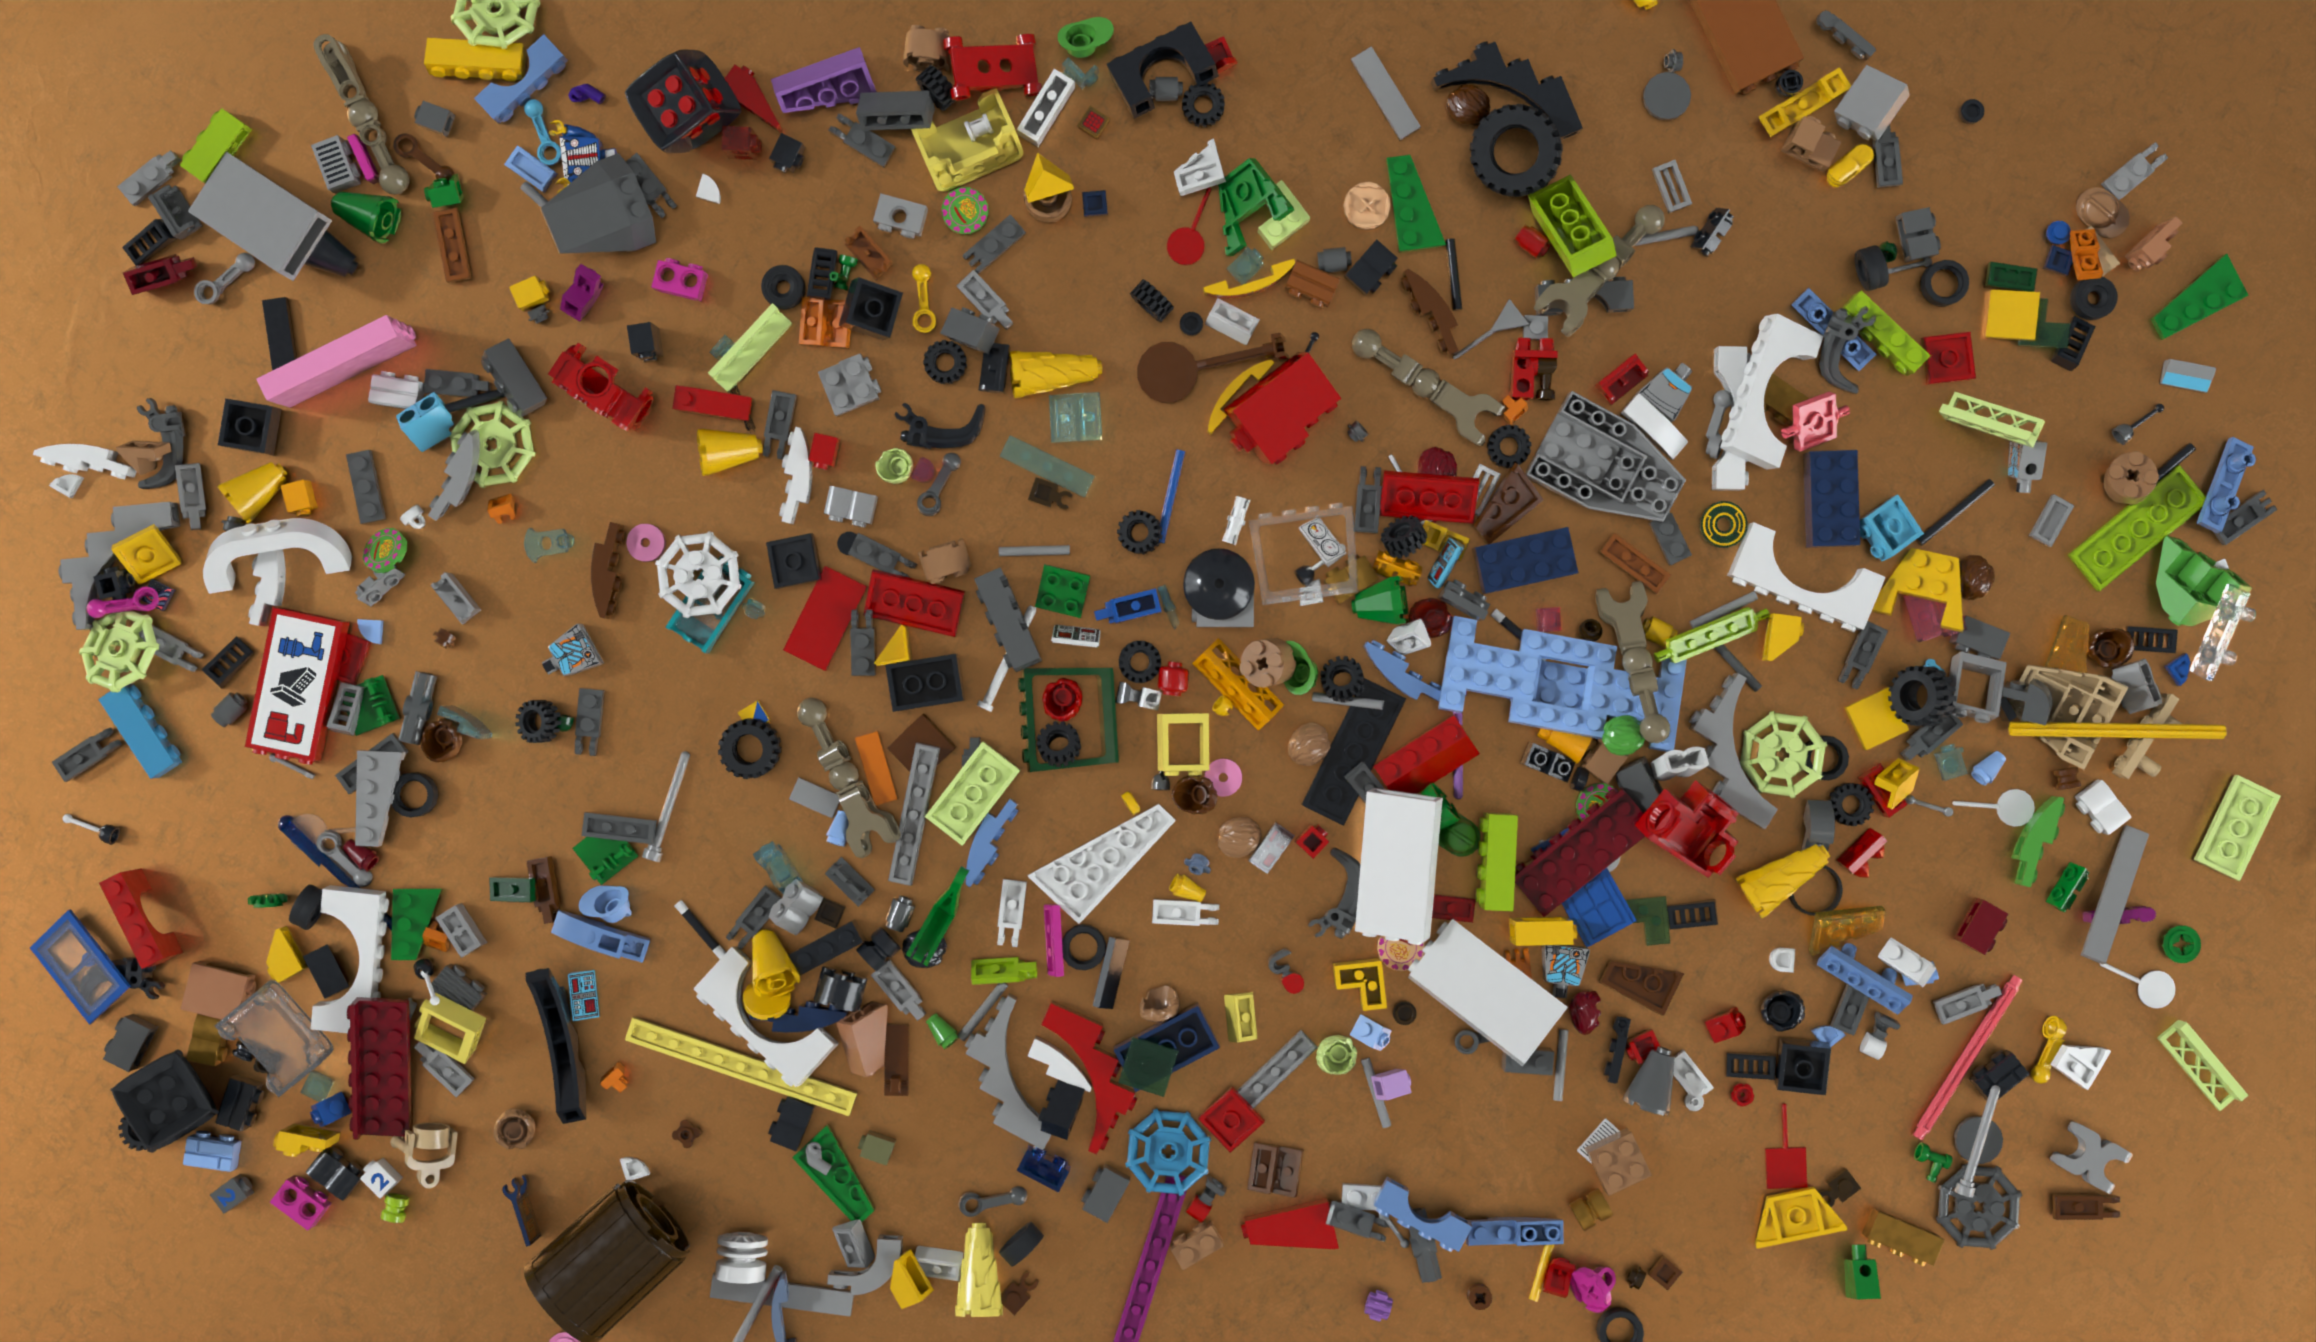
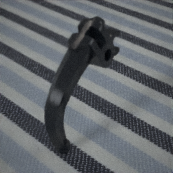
M906 403L902 404L907 410L906 416H900L897 412L894 414L897 420L904 421L909 425V430L901 431L900 439L906 442V445L925 449L956 448L971 444L980 434L984 421L985 406L979 404L970 422L966 426L957 429L928 426L926 419L915 415L911 407Z
M124 957L121 960L112 961L130 984L131 989L140 988L149 999L154 1000L160 997L154 992L153 988L155 986L158 989H164L165 984L161 981L153 980V971L156 969V965L141 969L136 957ZM98 964L87 970L81 982L80 992L89 1003L94 988L101 982L110 981Z

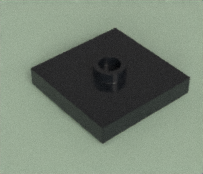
M813 533L766 542L774 589L822 580Z

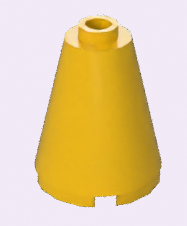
M703 428L697 429V446L702 476H708L758 459L759 453H763L762 441L757 439L754 434Z
M270 462L221 483L217 488L245 522L249 524L279 491L280 485L285 484L287 480L284 476L288 473L279 463L274 465Z
M767 929L760 930L752 939V987L754 993L762 997V994H768L769 998L785 995L795 989L794 984L796 982L800 983L799 972L775 932Z

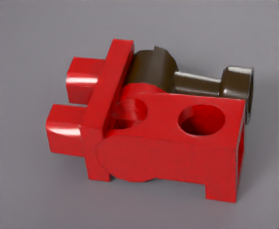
M1520 337L1517 339L1515 350L1512 353L1511 390L1509 395L1513 400L1522 398L1524 401H1531L1534 398V376H1539L1541 382V389L1536 391V400H1555V391L1551 389L1552 374L1557 368L1558 351H1554L1553 338H1540L1539 350H1531V338Z

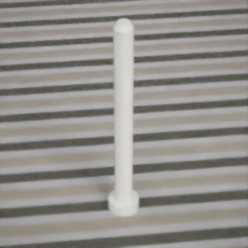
M1031 605L1023 616L1028 627L1036 613V608ZM1004 657L983 701L979 700L977 706L990 712L994 708L991 704L1009 669Z

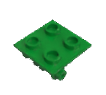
M1044 564L1035 607L1081 618L1090 575Z
M383 675L366 679L363 683L356 685L365 688L355 730L356 736L400 719ZM345 692L344 696L355 698L356 694ZM343 701V705L352 707L353 703Z
M586 837L572 848L590 870V877L593 880L597 879L600 885H603L638 857V854L627 841Z

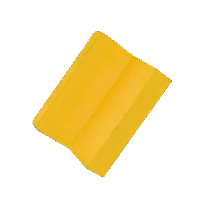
M1900 758L1882 771L1875 780V785L1891 792L1887 806L1890 809H1893L1913 791L1920 769Z

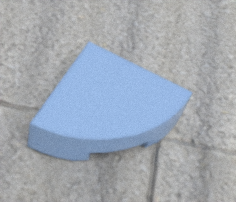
M357 619L361 634L372 643L382 644L383 621Z
M1828 1025L1818 1026L1811 1030L1819 1041L1828 1042L1830 1047L1846 1036L1841 1030Z

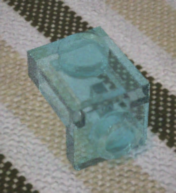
M1069 57L1062 63V69L1064 70L1062 74L1074 80L1081 89L1086 85L1090 87L1099 78L1097 75L1099 68L1096 65L1084 74Z
M1949 744L1940 747V752L1934 753L1942 781L1968 774L1961 754L1964 752L1963 747H1955V744Z

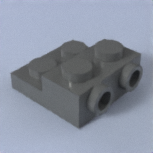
M1454 579L1453 582L1447 581L1438 599L1477 621H1483L1488 614L1487 610L1490 606L1486 602L1487 597L1477 591L1474 594L1465 590L1467 586Z

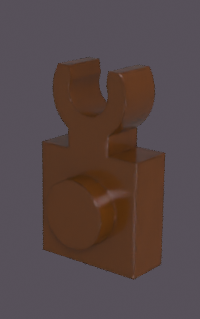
M1028 1271L1022 1274L1019 1285L1013 1280L1001 1293V1303L1014 1316L1030 1299L1031 1296L1027 1291L1034 1290L1039 1282L1036 1279L1032 1284H1028L1025 1281L1030 1273Z

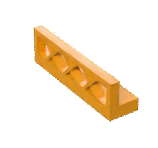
M1219 638L1192 663L1232 702V705L1258 731L1284 706L1267 687L1255 686L1256 692H1252L1248 688L1247 683L1250 682L1240 672L1241 660ZM1217 647L1223 654L1224 659L1218 658L1212 650ZM1231 666H1235L1239 670L1240 676L1235 675L1231 671ZM1264 700H1269L1275 708L1270 711L1264 704Z

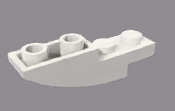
M795 427V431L790 432L788 438V445L791 446L789 455L785 454L782 462V468L785 469L784 473L793 477L792 480L787 482L785 493L788 494L786 503L783 502L781 505L779 516L782 517V522L792 525L795 522L799 503L809 504L812 489V462L808 461L810 449L805 433L799 427Z
M58 444L39 448L33 452V455L41 457L40 462L52 466L59 463L64 465L63 470L76 474L78 470L88 471V468L99 472L107 469L112 471L111 476L125 480L126 476L135 478L137 473L133 467L116 461L118 452L96 446Z
M283 549L258 553V556L253 560V575L261 577V581L257 583L255 588V595H257L255 603L249 609V624L266 626L271 606L282 605L286 575Z

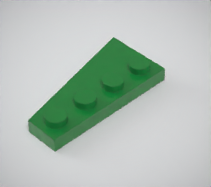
M1411 155L1386 158L1398 252L1445 247V240Z
M2228 254L2220 257L2215 264L2203 272L2198 279L2187 286L2182 293L2151 318L2161 340L2249 296Z
M827 1124L792 1158L851 1221L860 1219L863 1222L874 1212L875 1208ZM812 1142L820 1144L822 1159L832 1165L826 1176L807 1163L806 1147Z

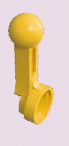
M918 264L913 268L912 276L917 281L919 310L914 314L912 322L916 330L927 333L932 331L937 323L935 314L929 308L927 281L931 277V270L925 264ZM922 314H928L931 317V325L927 328H922L918 323V319Z
M2050 1016L2043 1024L2042 1033L2048 1041L2038 1064L2031 1070L2032 1079L2039 1084L2046 1083L2050 1079V1069L2052 1067L2050 1064L2065 1041L2061 1038L2066 1034L2067 1026L2064 1020L2057 1016Z

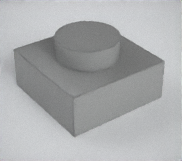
M1523 316L1529 323V325L1523 326V338H1531V340L1548 338V316Z

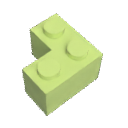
M1282 180L1276 185L1292 204L1294 211L1281 221H1274L1273 217H1271L1258 227V234L1271 251L1308 224L1311 218Z

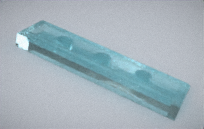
M1011 435L1000 454L1001 458L1084 498L1095 476Z

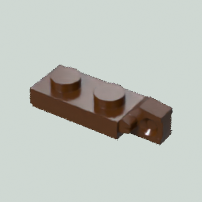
M552 856L528 860L529 877L535 878L536 901H534V906L538 907L539 912H542L544 924L554 923L558 909H560V899Z

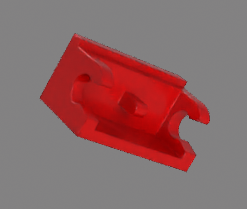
M1635 353L1598 382L1595 387L1607 402L1613 405L1649 376V371Z
M1878 763L1858 776V779L1863 787L1868 789V793L1872 794L1873 797L1871 799L1882 816L1890 818L1908 804L1903 799L1893 809L1887 807L1891 792L1875 785L1876 777L1884 771L1882 764Z

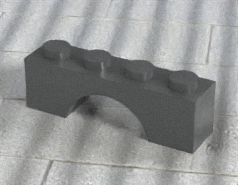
M1614 277L1612 281L1605 282L1604 286L1593 298L1603 305L1606 313L1630 312L1634 309L1633 280H1626V277ZM1572 279L1564 280L1563 284L1569 283ZM1555 280L1541 281V285L1535 287V304L1541 294L1550 285L1555 284ZM1551 308L1544 314H1540L1536 311V315H1560L1563 312V310L1559 308Z

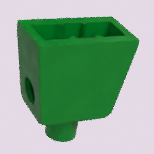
M1866 1244L1851 1245L1853 1259L1844 1260L1846 1297L1856 1300L1881 1299L1876 1259L1867 1258Z

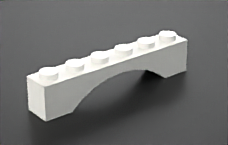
M1718 346L1714 349V374L1720 380L1724 389L1731 393L1733 400L1730 407L1732 409L1737 399V390L1742 384L1745 375L1744 369L1749 363L1751 355L1747 353V347ZM1724 450L1720 458L1712 466V490H1744L1745 485H1748L1749 473L1745 471V462L1748 461Z

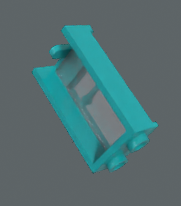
M720 555L717 559L720 560L724 558V556ZM728 563L723 565L722 573L724 580L730 581ZM742 568L738 570L739 581L742 585L741 589L736 591L721 610V614L717 615L715 613L685 618L681 612L676 610L665 628L673 630L681 635L684 640L693 643L702 649V652L709 654L751 587L755 584L750 579L752 575ZM702 570L697 579H704V576L702 575L704 570ZM722 585L715 593L716 601L727 589V585ZM685 596L682 602L687 604L688 597ZM708 598L696 599L694 602V606L711 604Z

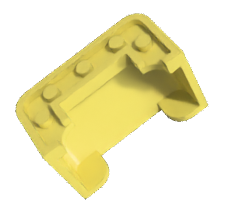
M997 88L984 92L977 101L979 109L938 127L932 121L930 128L911 129L934 184L939 191L952 190L1010 165L1023 156V148ZM983 114H987L994 133L984 134L972 142L964 122H972L981 118Z

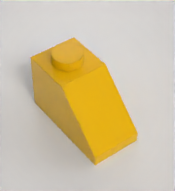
M1775 613L1769 614L1770 618L1767 620L1762 661H1773L1799 641V636L1802 637L1804 632V623L1801 622L1802 617Z
M287 926L275 930L266 961L269 967L267 968L268 974L277 983L286 981L308 968L303 958L304 955Z
M911 1249L896 1259L893 1265L890 1289L901 1309L921 1302L934 1291Z

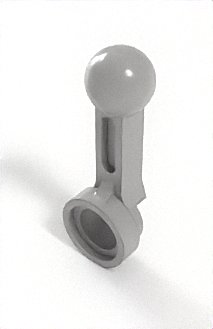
M241 253L236 257L235 263L215 281H200L194 289L195 298L202 304H214L227 286L243 272L251 271L254 268L255 260L253 256L248 253ZM208 286L213 289V296L210 299H206L204 296V290Z
M1720 390L1714 395L1715 408L1706 433L1709 439L1706 454L1715 459H1718L1722 443V436L1718 431L1725 409L1732 404L1733 400L1731 393L1726 390Z
M327 830L319 835L316 842L318 850L338 862L353 876V881L356 885L365 887L372 882L373 876L371 871L360 870L353 860L340 848L342 839L337 832ZM325 838L332 839L335 847L333 849L325 848L322 840Z

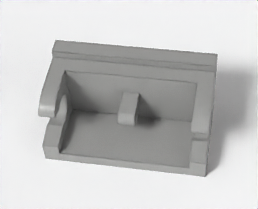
M443 573L438 582L431 584V587L462 625L481 611V608L452 573Z
M462 903L453 906L436 917V920L461 958L487 943Z

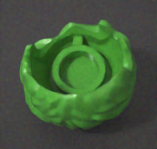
M1630 715L1617 716L1606 722L1603 728L1602 742L1607 750L1612 754L1624 756L1632 754L1641 748L1645 741L1640 733L1641 722Z

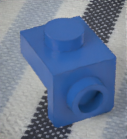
M339 1092L312 1105L310 1115L316 1125L319 1124L320 1127H323L352 1112L343 1093Z

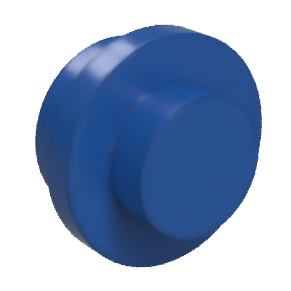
M2055 221L2048 226L2046 235L2051 243L2061 245L2069 240L2071 229L2066 222Z

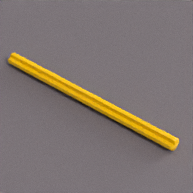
M2010 722L2008 726L2009 735L2224 739L2227 735L2225 725L2047 722L2046 725L2033 722Z

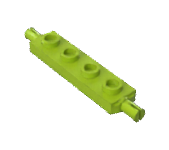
M1746 607L1666 639V649L1654 653V659L1659 663L1669 658L1671 662L1676 664L1755 632L1758 629L1759 621L1770 618L1769 611L1765 608L1755 613L1752 608Z

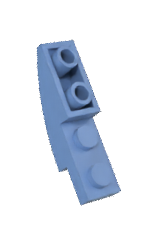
M1377 641L1365 642L1363 647L1379 672L1393 686L1414 700H1417L1420 694L1423 693L1439 702L1442 686L1432 681L1429 685L1421 681L1423 677L1411 670L1409 674L1405 673L1409 663L1405 662V656L1395 651L1392 654L1384 651L1385 646Z
M1011 798L997 817L988 812L974 837L966 868L970 870L966 876V885L968 887H971L973 883L978 885L985 875L982 872L987 864L991 866L999 856L996 853L999 847L991 841L993 839L998 841L1005 831L1002 828L1006 820L1011 822L1019 811L1016 809L1018 803Z
M558 909L551 933L618 959L624 957L643 963L650 938L605 926L604 922Z
M1487 1217V1219L1468 1220L1472 1223V1229L1466 1238L1468 1246L1564 1244L1562 1219Z

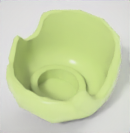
M893 448L882 453L880 459L876 461L875 467L877 474L885 482L900 484L910 477L914 468V462L905 450Z

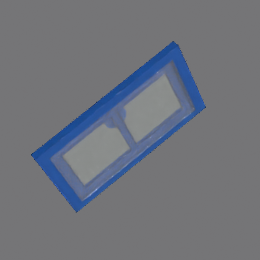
M71 909L64 913L30 947L31 951L89 1025L131 987Z

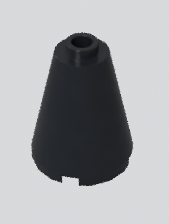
M326 230L305 262V265L346 277L348 274L353 275L359 263L356 262L357 256Z

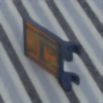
M524 1174L522 1175L523 1185L517 1182L516 1177L512 1179L514 1192L508 1190L507 1184L503 1186L502 1191L512 1201L527 1247L532 1245L542 1235L527 1192L529 1177Z

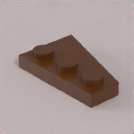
M1514 463L1473 524L1487 544H1491L1544 500L1517 463Z
M1609 961L1599 983L1663 1016L1684 973Z

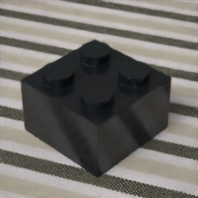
M860 277L851 280L839 326L882 341L890 338L903 292Z
M225 398L218 446L274 456L282 409Z
M1780 1037L1775 1076L1777 1090L1826 1095L1831 1056L1829 1043Z

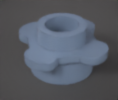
M1193 854L1191 859H1185L1184 864L1189 866L1190 872L1195 875L1209 874L1211 868L1208 867L1209 860L1201 854Z

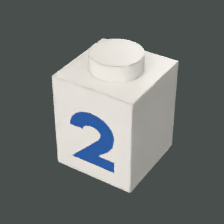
M382 1158L377 1162L373 1159L363 1169L365 1174L360 1179L379 1198H382L403 1177Z

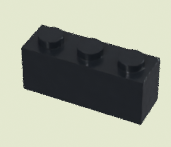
M854 919L789 954L801 976L863 943L866 939Z

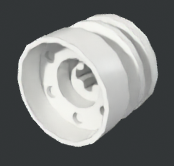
M733 1232L718 1236L717 1243L721 1247L717 1248V1253L727 1258L716 1261L715 1278L717 1280L739 1284L758 1283L765 1280L766 1263L756 1258L767 1255V1250L762 1248L768 1245V1238L766 1236L750 1232Z

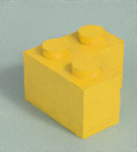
M1380 958L1333 963L1334 981L1337 990L1359 987L1363 1011L1387 1008L1383 967Z

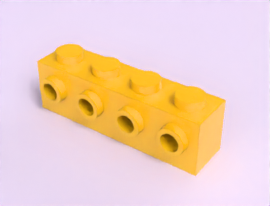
M427 38L424 65L428 74L435 77L456 76L461 79L476 77L483 80H492L494 78L513 82L522 80L525 76L527 53L523 43H511L507 46V49H502V47L478 44L472 46L468 43V40Z

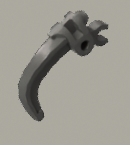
M1867 306L1862 307L1855 317L1848 315L1847 310L1843 308L1833 312L1823 334L1825 338L1819 363L1821 375L1831 385L1854 394L1858 393L1859 387L1841 374L1839 360L1846 340H1854L1859 330L1865 326L1873 325L1876 321L1875 315L1869 319L1862 317L1868 312L1869 308Z
M152 398L146 399L150 405L149 411H146L142 405L136 408L141 415L148 418L149 428L154 432L161 433L162 442H170L172 452L163 455V466L157 474L139 481L138 487L141 489L157 488L170 484L176 479L175 465H182L183 436H185L182 413L178 412L175 405L166 406V414H162L158 409L156 401Z
M1333 848L1330 851L1331 856L1340 862L1347 872L1348 880L1345 892L1337 908L1328 910L1324 917L1310 921L1308 926L1320 925L1321 930L1314 935L1315 937L1322 936L1326 929L1333 927L1335 929L1334 935L1342 939L1346 934H1350L1356 922L1361 865L1359 861L1349 854Z

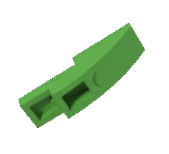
M2051 796L2035 811L2022 830L2011 857L2012 859L2020 860L2015 884L2031 888L2032 883L2036 881L2038 875L2036 870L2038 860H2041L2044 852L2042 844L2043 842L2052 844L2053 840L2058 836L2059 827L2057 825L2059 817H2062L2065 810L2064 798Z

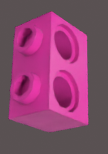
M666 258L665 261L658 260L651 288L658 292L702 302L708 274L702 271V266L689 263L688 267L679 265L680 261ZM673 270L674 278L668 282L664 281L665 272ZM690 276L697 277V283L693 287H687L686 284Z
M293 1175L284 1182L270 1203L308 1231L318 1223L332 1203L327 1200L328 1197L323 1192L315 1191L308 1186L307 1180ZM290 1188L296 1191V1199L290 1197ZM308 1203L314 1204L316 1207L315 1213L308 1210Z

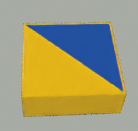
M759 700L738 712L742 720L751 718L760 719L762 722L771 721Z

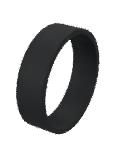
M1824 866L1823 868L1831 873L1836 882V896L1831 905L1819 912H1807L1797 904L1794 894H1792L1789 899L1797 910L1811 916H1822L1830 913L1838 906L1843 893L1842 882L1837 873L1830 867Z

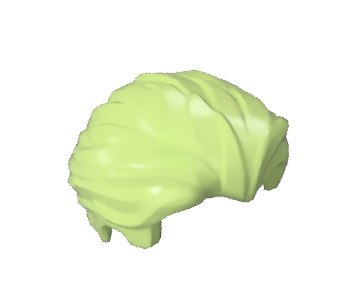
M1341 1035L1329 1036L1322 1040L1316 1052L1317 1065L1322 1071L1329 1074H1346L1355 1066L1358 1051L1353 1046V1042L1349 1037Z

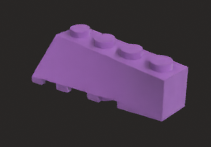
M860 47L771 79L774 93L783 113L814 109V106L821 105L832 107L836 106V103L849 102L850 104L859 103L861 93L877 92Z

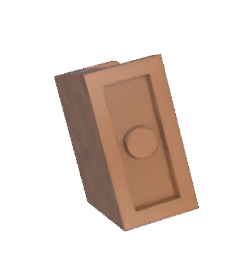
M204 961L192 963L181 1009L233 1023L243 1021L250 1011L248 1001L250 995L255 991V975H245L209 966L210 963Z

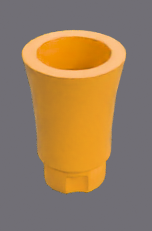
M1542 728L1539 729L1537 734L1539 738L1567 755L1577 764L1592 740L1590 737Z

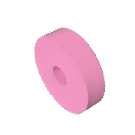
M640 524L629 532L626 544L629 553L635 559L651 562L663 554L666 547V539L658 527L651 524ZM646 538L650 540L648 547H644L642 544Z
M1222 758L1209 764V771H1205L1204 777L1209 778L1213 782L1218 796L1224 797L1234 794L1242 783V773L1239 766L1229 759ZM1226 773L1228 776L1227 781L1221 782L1219 775Z

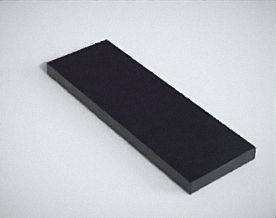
M1364 678L1363 691L1359 690L1360 695L1358 697L1384 700L1383 710L1349 706L1331 743L1330 750L1323 759L1301 804L1343 826L1359 796L1344 776L1361 762L1365 763L1370 771L1372 770L1406 701V698Z

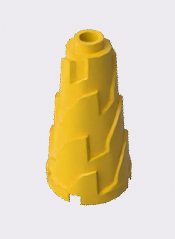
M1017 350L1009 352V363H1012L1010 377L1014 398L1049 392L1077 383L1095 381V378H1098V374H1102L1101 360H1097L1092 355L1022 352Z
M1815 844L1802 851H1797L1782 859L1770 862L1756 870L1741 874L1735 879L1741 885L1742 891L1755 911H1761L1759 916L1762 919L1790 897L1801 885L1815 876L1816 872L1829 863L1827 859L1830 855L1823 845L1819 847Z

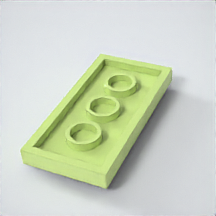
M982 741L925 817L963 846L1020 772V769Z
M2234 775L2194 860L2236 881H2240L2281 796L2239 775Z

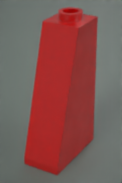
M1327 1198L1245 1216V1224L1241 1225L1244 1239L1249 1238L1250 1245L1339 1249L1334 1227L1326 1224L1330 1210Z

